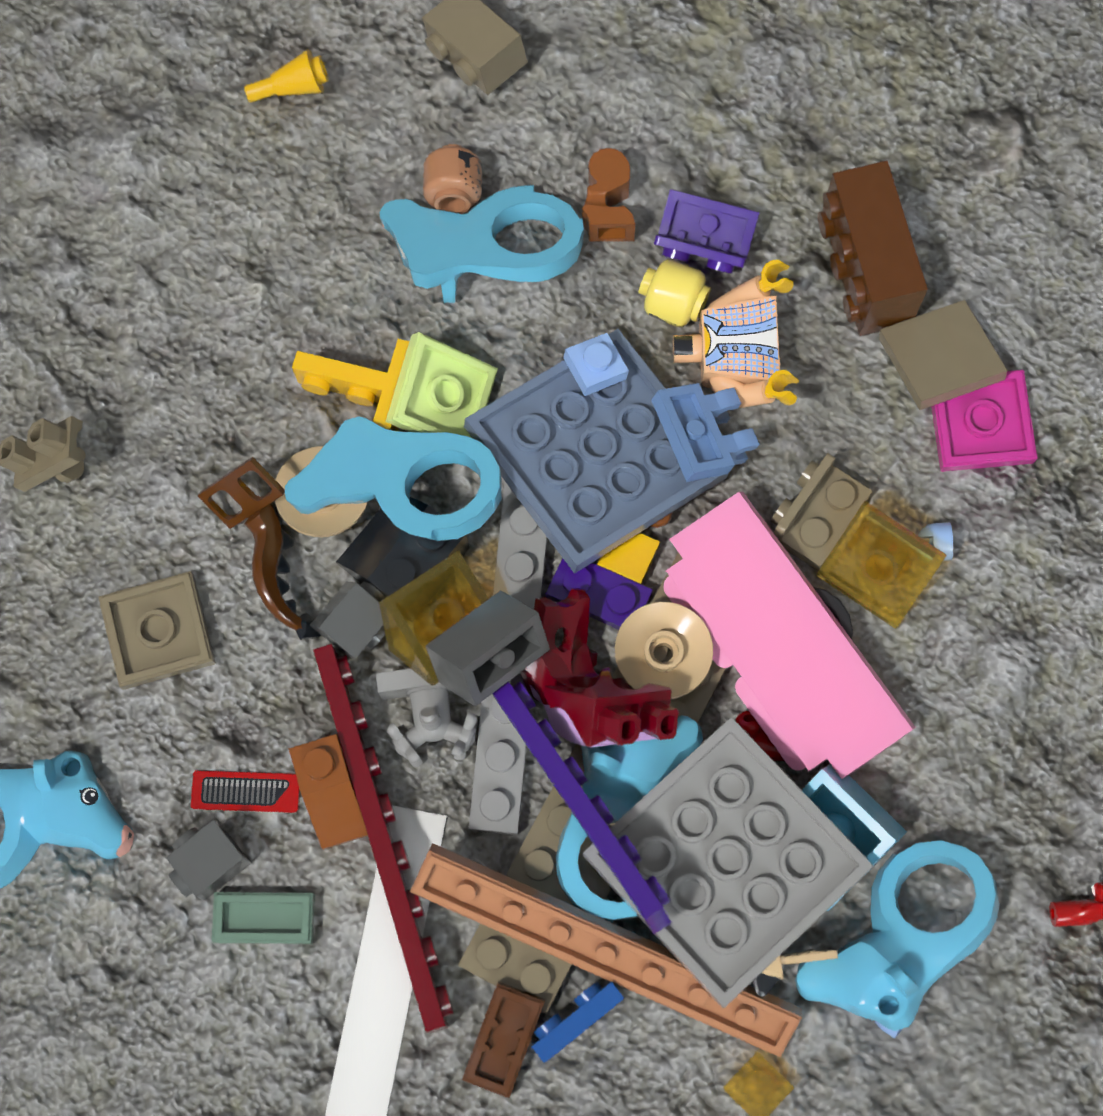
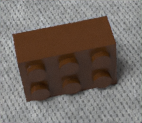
M888 160L833 173L828 192L823 193L824 206L823 210L818 212V224L822 237L824 239L830 238L834 251L830 255L831 268L834 278L837 281L842 280L847 295L843 296V307L848 322H855L859 336L880 332V329L916 317L928 288Z

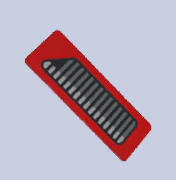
M199 770L193 772L190 805L192 809L296 813L298 811L299 784L296 774Z

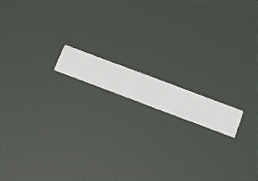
M393 806L396 821L388 823L393 842L402 840L411 868L402 872L407 888L411 889L431 844L434 843L441 846L447 816ZM376 868L325 1116H387L412 992V983L378 868ZM420 897L425 916L417 918V922L423 937L430 901Z

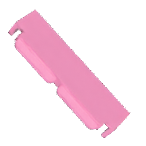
M744 492L736 493L669 539L683 559L666 570L669 575L663 586L666 595L672 603L689 608L703 620L713 642V661L722 668L731 666L736 668L741 675L735 685L738 696L790 768L793 770L807 768L810 771L828 759L840 778L843 779L916 728Z

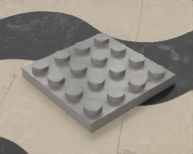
M732 717L609 828L616 839L624 834L629 838L642 858V861L636 864L635 867L644 880L654 875L671 900L663 908L672 923L655 935L722 1009L737 997L873 867L870 861ZM592 844L583 852L584 858L648 926Z

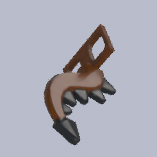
M251 457L200 491L197 496L229 529L247 519L244 525L252 532L255 538L252 578L258 595L271 614L284 625L295 630L300 640L316 639L321 635L310 626L314 619L307 612L298 616L296 614L295 600L283 599L282 595L289 591L290 586L287 581L277 576V574H287L290 572L291 567L282 555V551L293 547L295 543L294 539L282 530L281 524L283 519L277 510L275 502H273L284 495L285 489L254 457ZM248 471H255L271 487L272 491L264 496H257L241 480L240 476ZM220 490L226 491L241 506L242 510L235 515H228L213 501L211 496Z

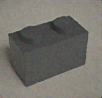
M501 590L426 645L439 683L475 707L550 650L539 613Z

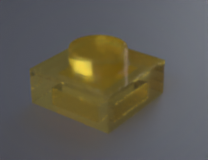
M755 1051L721 1089L749 1116H769L792 1092L794 1087L758 1051Z

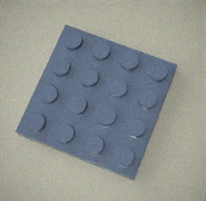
M619 329L608 335L629 370L626 380L584 396L565 360L466 417L464 422V428L470 436L490 449L500 467L501 477L574 574L712 488L728 476V474L686 482L651 401L658 390L666 388Z

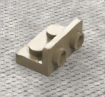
M829 453L826 454L820 464L813 460L809 463L797 482V485L803 488L794 502L785 498L770 521L776 525L774 534L783 547L817 571L821 569L873 492L833 466L836 458Z

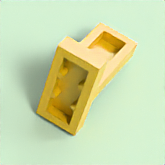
M397 339L388 373L301 351L296 352L292 370L297 382L301 384L303 389L317 395H328L329 391L346 395L349 401L362 406H373V403L376 402L378 406L373 422L384 429L399 430L398 427L385 421L409 341Z

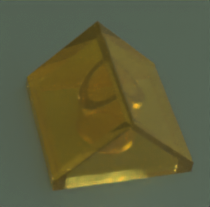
M864 501L816 576L896 629L947 555Z
M459 550L379 602L389 651L431 686L436 685L439 681L426 645L489 599Z

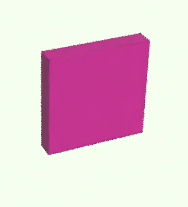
M1024 370L1007 371L1006 378L1003 381L931 406L940 472L1034 464L1037 460Z

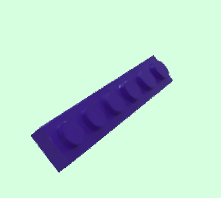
M509 681L492 695L655 935L672 923L663 908L671 900L654 875L644 880L635 867L636 864L642 861L639 853L625 834L616 839L607 825L615 821L614 817L599 795L592 799L587 797L581 788L583 784L588 782L587 778L572 756L564 761L561 759L555 747L562 742L546 718L538 723L535 721L529 710L536 705L522 683L519 681L511 686Z

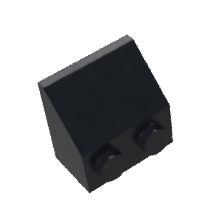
M410 497V503L421 512L441 515L428 504ZM380 508L336 563L359 582L367 581L387 598L385 600L386 603L408 620H411L470 547L467 535L459 539L441 541L411 535L396 527Z

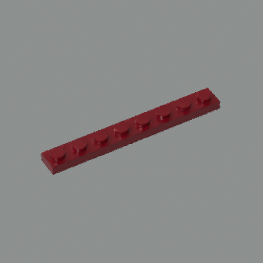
M332 644L313 649L425 1031L431 1034L449 1028L446 1016L454 1014V1010L446 985L437 987L431 967L439 965L437 952L431 935L422 938L417 918L425 916L420 896L411 893V889L407 888L402 871L411 867L402 840L393 842L388 823L396 821L395 812L388 792L379 795L374 777L382 774L380 762L374 746L365 748L360 731L369 728L365 712L360 700L351 701L347 687L348 684L355 682L347 655L338 657Z

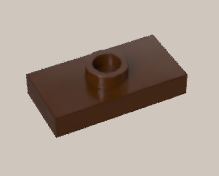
M498 981L462 1080L510 1098L546 999Z

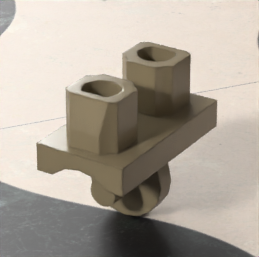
M70 416L55 424L41 418L31 425L28 430L27 441L13 435L4 439L0 444V466L15 472L13 487L26 492L53 476L65 483L78 479L83 474V460L86 457L85 451L77 447L76 442L77 434L82 429L83 421Z

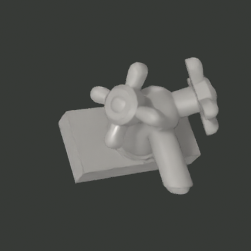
M433 665L376 673L377 689L382 700L410 697L414 727L403 735L394 723L387 727V732L391 736L395 750L399 755L408 759L412 766L419 767L423 762L415 750L426 741L436 742L445 739L455 743L451 753L454 755V759L458 761L465 759L466 751L475 742L476 729L479 722L476 715L468 712L464 726L451 721L448 693L451 690L439 683Z

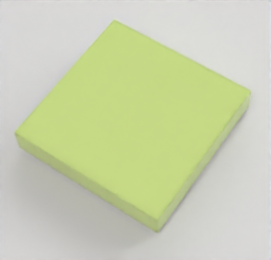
M420 332L412 334L385 422L408 432H449L472 438L464 428L465 418L488 405L498 368Z

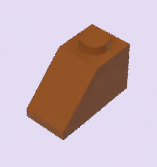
M334 734L289 748L301 795L322 850L368 836L338 735Z

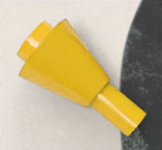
M307 49L273 72L270 77L245 85L244 89L250 103L276 94L278 96L324 93L323 83L328 82L329 77L321 56L313 57L310 50Z

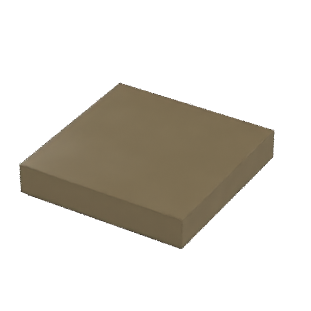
M965 300L880 329L879 340L919 410L998 383L1006 378V367Z
M191 571L98 597L118 684L122 690L216 664L195 577Z

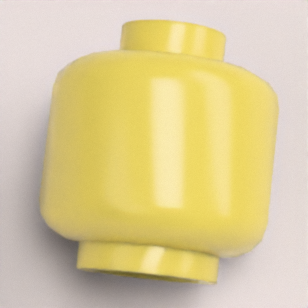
M666 259L659 265L657 270L647 269L638 293L646 296L644 309L649 316L676 327H684L690 320L694 322L699 320L701 311L704 310L711 287L705 285V275L702 271L676 260Z

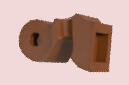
M600 149L592 155L589 161V186L587 187L586 201L582 207L583 227L588 232L589 242L635 241V221L632 213L625 206L611 207L629 198L630 164L625 155L617 149Z

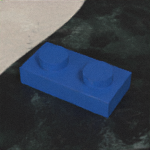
M596 981L574 999L579 1009L564 1021L557 1013L534 1031L539 1041L532 1046L533 1050L542 1062L546 1063L623 1001L624 997L612 982L605 988H602L598 981Z

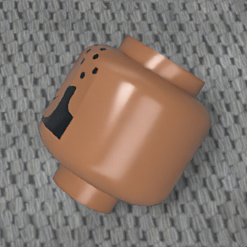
M448 144L436 149L427 156L424 161L423 195L428 204L437 210L464 214L478 203L482 196V163L475 153L460 145Z

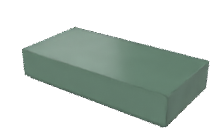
M214 892L211 943L313 944L315 894Z

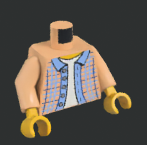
M771 260L765 264L761 275H757L736 286L711 302L708 308L701 311L699 334L673 335V362L701 363L702 386L711 388L713 393L735 388L741 402L739 408L769 404L774 402L775 399H778L784 405H793L797 400V396L791 391L783 390L791 383H799V379L787 370H780L776 296H769L772 289L779 293H788L792 290L794 284L792 280L782 278L776 282L778 274L789 269L790 266L780 260Z

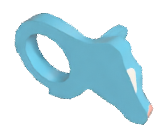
M534 185L516 186L498 191L480 202L467 214L421 207L408 199H396L386 202L379 213L383 227L395 239L403 264L410 270L415 286L428 289L441 285L444 303H455L458 278L466 272L517 282L546 281L566 272L578 260L583 246V218L580 219L570 204L554 195L534 192ZM532 219L548 222L557 227L563 234L553 247L539 253L530 254L510 252L499 246L495 241L497 234L506 226L517 221Z

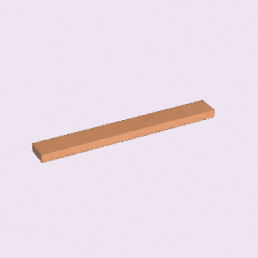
M434 843L431 844L410 891L778 1057H781L802 1019L801 1007L769 993L765 996H759L756 994L754 986L748 985L722 1009L668 948Z

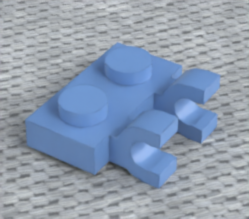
M696 383L658 390L651 399L686 482L728 474L734 465L747 461L748 457L745 451L755 450L760 445L753 428L722 436L717 424L727 423L730 419L727 411L738 409L741 405L735 388L704 395L700 384Z

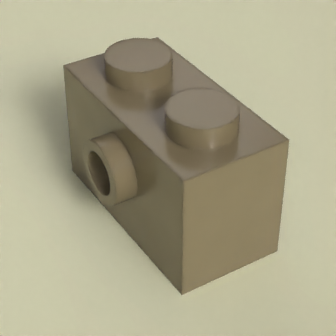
M443 0L422 17L428 35L425 43L431 53L440 61L446 58L453 65L457 75L468 86L475 84L487 96L528 63L521 35L481 0Z

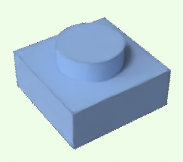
M608 333L565 349L563 359L584 396L624 381L627 378L629 370Z

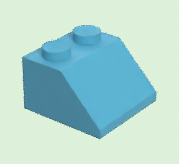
M831 764L821 769L802 790L870 861L873 867L907 833L849 775L841 779Z

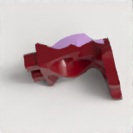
M573 588L564 600L557 603L546 597L535 598L533 610L539 613L550 650L520 673L529 695L544 705L550 725L555 733L570 742L586 747L615 744L620 746L634 744L636 741L673 739L677 732L679 712L676 708L670 706L672 692L670 687L648 683L634 690L623 678L613 679L611 667L603 668L599 675L594 671L593 667L597 664L598 653L587 646L590 597L586 591L580 588ZM562 627L564 637L561 645L557 648L555 645V635L557 630Z

